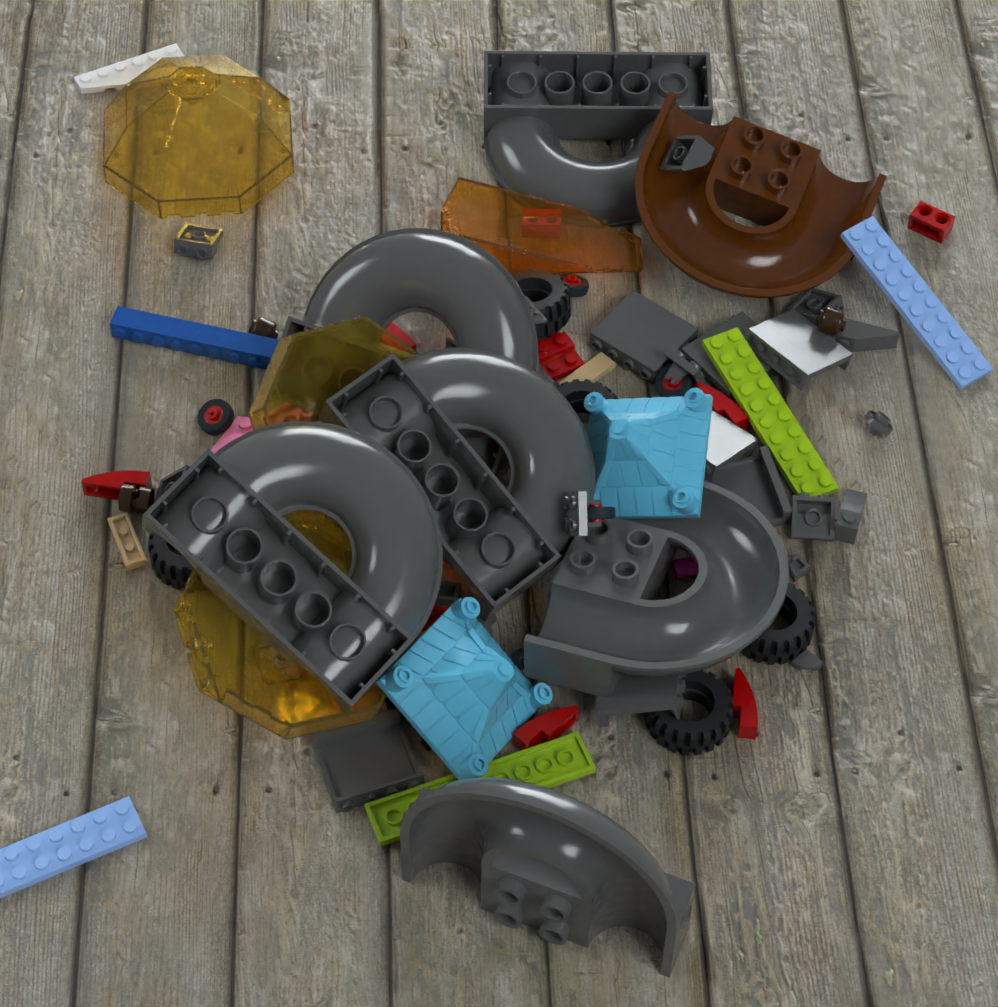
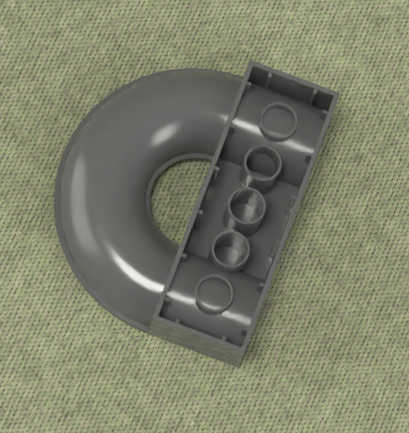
M484 51V149L494 176L502 187L525 207L562 208L561 222L565 224L605 228L641 222L635 198L637 163L668 91L676 93L678 106L690 118L707 125L712 123L713 99L710 52ZM559 139H634V143L630 152L619 159L606 162H592L578 159L565 152Z
M405 228L385 232L359 243L340 257L317 285L310 298L305 315L288 316L265 396L320 415L327 399L392 353L400 361L418 354L380 341L384 331L392 321L399 316L411 312L427 313L442 321L450 330L456 348H473L495 352L527 365L537 372L538 340L532 312L523 292L508 270L494 256L472 241L453 233L427 228ZM458 430L496 477L509 472L510 467L507 457L493 439L477 431Z
M444 348L417 354L403 361H400L392 353L327 399L319 417L322 423L338 425L371 438L398 457L413 473L428 496L437 517L442 540L443 561L453 567L467 583L480 605L479 617L484 622L549 573L564 559L574 536H566V531L563 529V520L566 518V509L563 508L565 492L587 491V500H594V457L584 426L573 407L559 390L542 375L527 365L495 352L473 348ZM458 430L480 432L493 439L501 447L510 467V480L507 489Z
M309 421L283 422L250 431L232 440L216 453H213L208 448L143 514L142 527L148 533H156L177 549L195 568L202 578L204 585L283 658L295 661L311 673L330 692L338 703L339 709L345 715L419 635L431 614L440 588L443 570L441 533L437 517L423 487L404 463L384 446L365 435L338 425ZM296 511H315L337 522L346 533L351 545L352 562L348 575L346 576L283 516Z
M704 481L700 518L620 519L615 517L613 519H602L600 527H588V536H574L552 581L550 603L543 627L538 637L529 634L525 636V677L610 698L621 673L646 677L676 676L697 672L728 660L756 640L770 626L783 605L788 587L789 570L785 548L779 535L765 516L753 505L729 490ZM679 548L691 554L696 559L699 569L698 576L693 585L676 597L655 600L677 549Z
M479 777L450 782L435 790L422 787L416 802L406 811L401 823L400 843L403 881L411 883L421 870L436 863L450 862L462 865L471 870L481 882V909L494 913L495 919L504 926L519 928L521 924L535 928L539 930L542 938L557 945H563L568 940L588 948L598 934L609 928L627 926L639 929L648 934L658 945L662 955L660 975L670 978L689 929L696 883L665 873L647 848L625 828L584 802L553 789L524 781Z

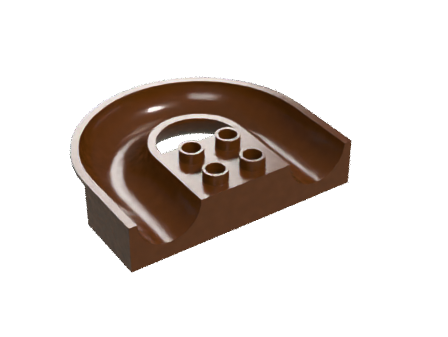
M668 91L637 163L635 198L640 218L653 243L675 267L688 277L713 290L729 295L746 298H776L798 294L817 287L832 278L849 261L853 260L855 255L840 236L842 232L871 217L887 176L879 173L875 179L867 182H854L843 179L825 167L821 160L820 149L735 116L724 125L700 123L686 115L677 104L676 93ZM699 135L715 148L711 160L705 166L687 171L659 170L675 136ZM721 210L762 225V227L739 224L726 216Z

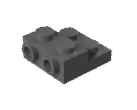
M185 223L174 239V253L184 257L195 256L203 260L212 259L217 253L218 243L223 237V229Z
M812 288L805 291L786 311L795 309L816 325L815 322L820 309L824 310L828 306L844 312V304L841 295Z
M799 493L793 496L791 500V539L833 542L836 498H830L829 495L809 497V494Z

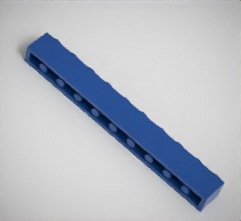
M121 306L117 307L109 323L112 337L135 341L137 343L270 371L273 370L281 342L278 339Z

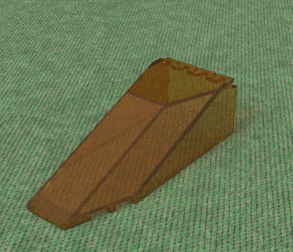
M458 177L442 206L440 230L461 236L482 247L494 256L510 274H517L518 271L522 270L525 272L529 269H534V271H539L540 269L555 274L641 272L643 269L641 238L622 228L620 231L609 227L606 225L608 221L602 219L600 222L588 216L589 211L586 209Z

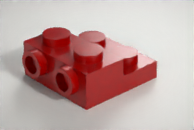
M565 331L562 333L554 332L545 340L537 339L539 364L553 381L570 375L585 364L575 351V344Z

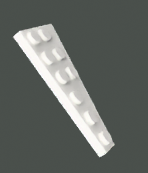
M177 43L74 77L75 84L81 94L104 92L108 88L123 90V87L133 86V89L163 86L164 83L174 82L175 85L182 84L181 81L191 80L192 83L198 82L197 75Z

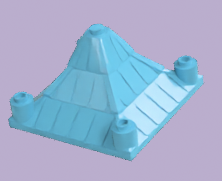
M691 388L685 393L684 397L605 399L598 392L588 394L584 399V407L590 413L587 436L590 441L595 465L594 500H601L602 507H615V517L620 519L700 518L713 404L711 394H704L699 388Z
M472 597L457 599L376 681V684L458 780L478 778L486 774L488 763L513 737V733L523 726L538 708L550 703L553 697L552 690L547 684L538 683L533 686L493 637L489 635L482 624L477 621L476 617L480 614V605Z

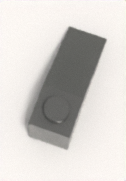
M844 318V320H847L844 331H839L834 339L850 352L896 348L900 332Z
M846 489L836 523L834 540L854 545L867 493Z

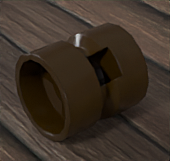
M123 484L119 494V510L130 513L136 510L138 514H144L154 504L155 490L154 488L144 486L137 489L136 485Z

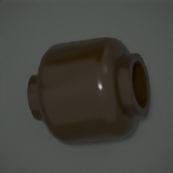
M827 306L824 310L820 309L815 324L818 325L819 331L835 336L839 331H844L847 320H844V313L842 311Z
M264 317L254 319L248 331L250 334L277 339L279 331L276 330L277 324Z

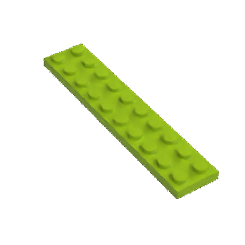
M736 327L702 340V347L740 408L749 417L748 421L764 446H768L773 461L794 495L806 493L809 494V497H818V495H831L838 492L839 486L739 328Z
M577 731L492 760L488 763V771L481 777L507 778L552 788L596 773V767ZM451 774L364 804L365 812L380 847L400 840V828L403 817L409 807L416 802L422 787L435 790L447 783L458 781L457 777Z

